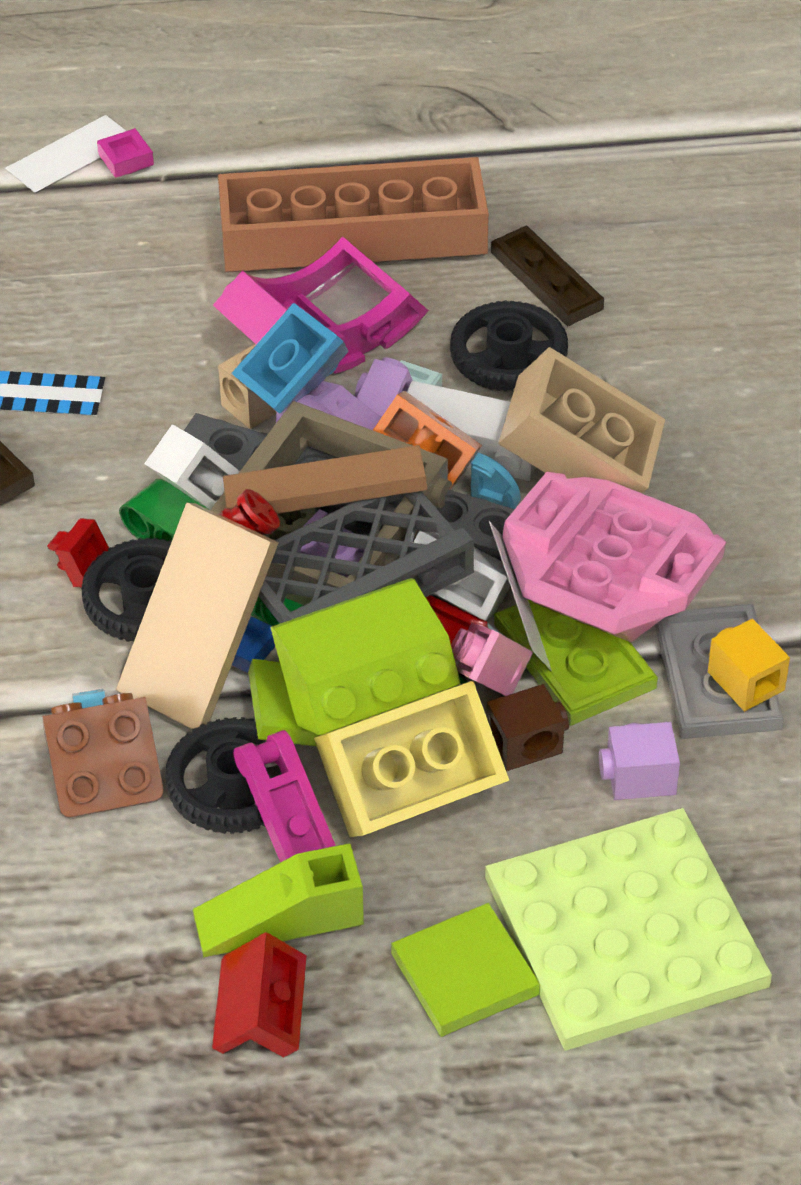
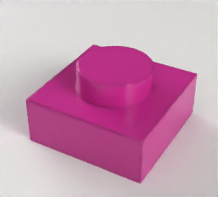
M136 128L97 140L98 154L115 178L154 165L153 151Z

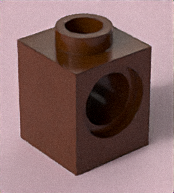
M544 684L487 702L486 717L506 772L563 753L564 731L569 729L568 716L563 704L560 701H553Z

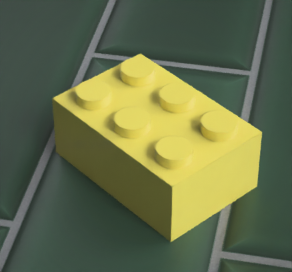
M474 681L449 688L314 738L349 837L372 833L509 781Z

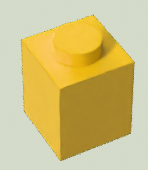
M752 618L736 627L725 628L716 637L711 639L707 672L745 712L785 691L790 657Z

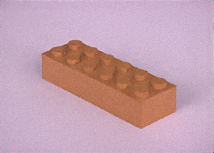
M478 157L218 174L225 272L309 266L331 249L342 236L372 262L488 254L489 213Z

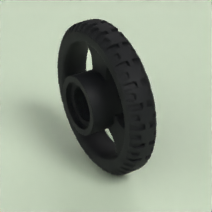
M505 300L502 302L496 301L495 303L490 302L470 310L456 323L450 339L451 358L459 372L471 382L482 385L484 388L488 387L491 390L496 389V391L514 392L518 376L531 365V360L535 361L549 347L565 357L568 354V337L562 323L547 310L527 302L522 303V301ZM487 327L486 349L470 353L466 347L467 340L480 328ZM532 327L545 334L549 340H532Z
M138 538V540L132 539L129 542L124 541L122 544H116L115 547L108 548V551L102 552L101 555L96 557V560H93L85 572L81 592L85 612L98 629L107 635L110 634L113 638L116 637L119 640L125 639L127 642H134L170 548L171 540ZM103 583H113L121 587L124 610L122 614L117 615L101 602L99 591Z
M233 717L231 719L224 718V720L216 719L213 722L209 721L207 725L201 724L200 727L192 729V732H188L172 749L165 770L166 788L175 809L190 823H196V826L208 831L212 829L213 832L224 834L226 832H230V834L243 833L245 830L251 832L254 829H260V826L265 827L257 805H253L255 800L247 780L238 770L234 759V749L250 742L257 745L267 742V740L258 739L254 719H245L244 717L237 719V717ZM204 750L207 752L206 768L208 781L198 788L187 789L184 783L185 770L190 761ZM278 765L265 767L270 779L282 774Z

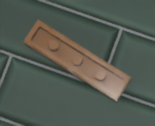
M420 445L223 476L226 508L232 509L236 506L237 497L244 490L251 489L264 497L277 514L427 490Z

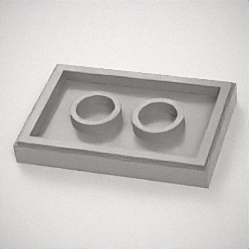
M754 604L685 610L665 617L655 624L681 739L782 730L784 718L778 695L744 712L707 672L711 639L716 637L725 628L736 627L752 618L758 623Z

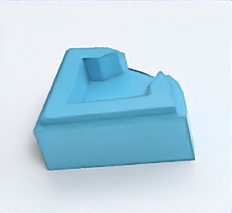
M478 452L471 463V496L515 509L521 500L520 490L516 481L500 463Z

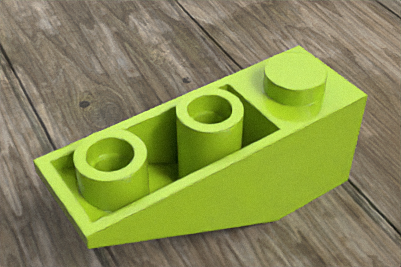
M348 843L295 854L193 908L203 958L231 952L265 932L281 941H287L364 925L363 885L351 844Z

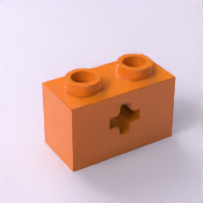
M406 391L396 395L373 429V431L410 445H420L421 449L447 458L448 480L452 483L449 490L458 482L483 446Z

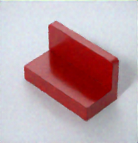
M267 932L224 955L221 961L212 1048L224 1054L251 1039L283 1058L299 1050L307 955Z

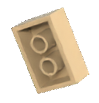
M549 347L518 376L498 444L545 473L565 474L567 479L590 477L609 480L643 493L649 487L665 419Z

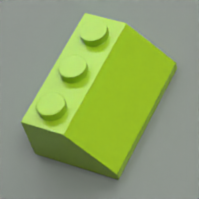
M412 578L270 627L296 724L317 735L329 733L461 684L449 636L415 579Z

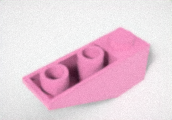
M471 623L468 631L461 628L451 644L457 671L460 674L505 696L513 694L533 654L529 649L504 635L475 623Z

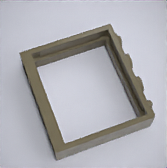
M293 401L239 473L294 465L307 446L340 458L413 445ZM420 448L427 483V490L422 492L436 508H442L445 505V495L452 485L451 481L448 480V459ZM225 492L211 508V511L217 514L226 508ZM404 496L394 512L412 515L414 505ZM384 525L378 537L404 541L408 528ZM416 530L413 541L415 540L419 530ZM373 551L370 564L385 566L399 559L400 555ZM271 563L266 576L282 579L286 565ZM295 566L291 580L317 584L321 570ZM330 572L326 586L340 588L356 580L357 576L349 575L344 577ZM286 594L285 597L302 605L312 602L313 599L312 597Z

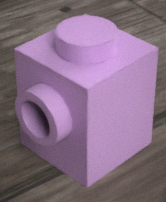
M671 722L631 723L624 726L609 727L607 748L599 749V767L602 780H611L614 800L676 795L680 761Z

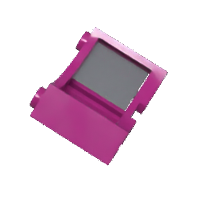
M343 236L318 260L290 275L278 278H259L249 275L242 270L234 281L225 287L222 295L213 304L218 311L257 345L288 308L295 303L344 341L349 352L339 362L336 370L333 372L334 374L349 370L365 362V355L363 354L379 345L384 349H388L405 336L429 311Z

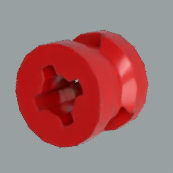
M251 489L244 490L237 497L236 506L232 509L225 508L219 513V515L262 535H271L280 526L279 517L273 507L264 497Z

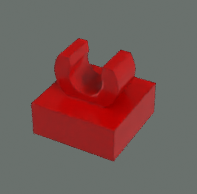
M80 518L69 532H57L47 545L49 550L56 552L60 560L57 563L58 568L66 572L73 587L80 588L82 587L85 572L93 560H96L98 555L108 551L109 548L96 520Z

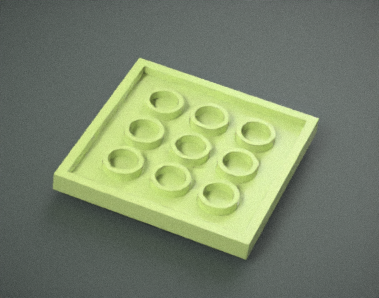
M684 808L490 864L485 868V879L516 947L540 983V999L564 1051L770 987L772 974Z

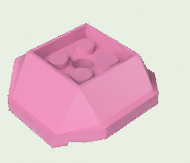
M546 472L505 520L502 535L524 598L629 642H633L665 617L685 611L723 558L726 541L718 534L713 535L708 525L696 514L609 480L590 477L567 479L565 474Z

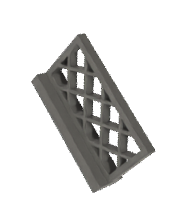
M422 491L355 501L275 540L279 543L271 563L285 564L286 568L282 579L266 576L258 596L279 623L409 578L415 579L424 596L427 597L474 573V540L463 527L455 530ZM404 496L414 505L412 515L386 511L388 504ZM355 520L373 523L369 536L343 532L345 525ZM381 525L408 528L405 540L379 538L378 534ZM416 530L435 532L441 537L427 545L412 543ZM312 541L330 544L326 557L303 554L300 551L302 546ZM338 546L365 549L361 563L335 559ZM373 551L400 555L399 559L385 566L370 564ZM295 566L321 570L318 583L313 584L291 580ZM330 572L357 576L356 580L340 588L326 586ZM286 594L313 598L312 602L292 612L283 604Z

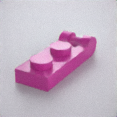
M285 730L268 735L267 742L255 746L250 742L234 749V759L237 768L247 780L280 862L298 853L336 846L294 743ZM275 762L282 774L270 779L265 765Z

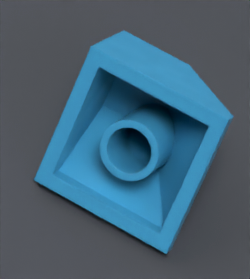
M293 303L231 374L280 414L293 401L297 402L317 388L327 376L336 370L339 362L349 351L340 337Z

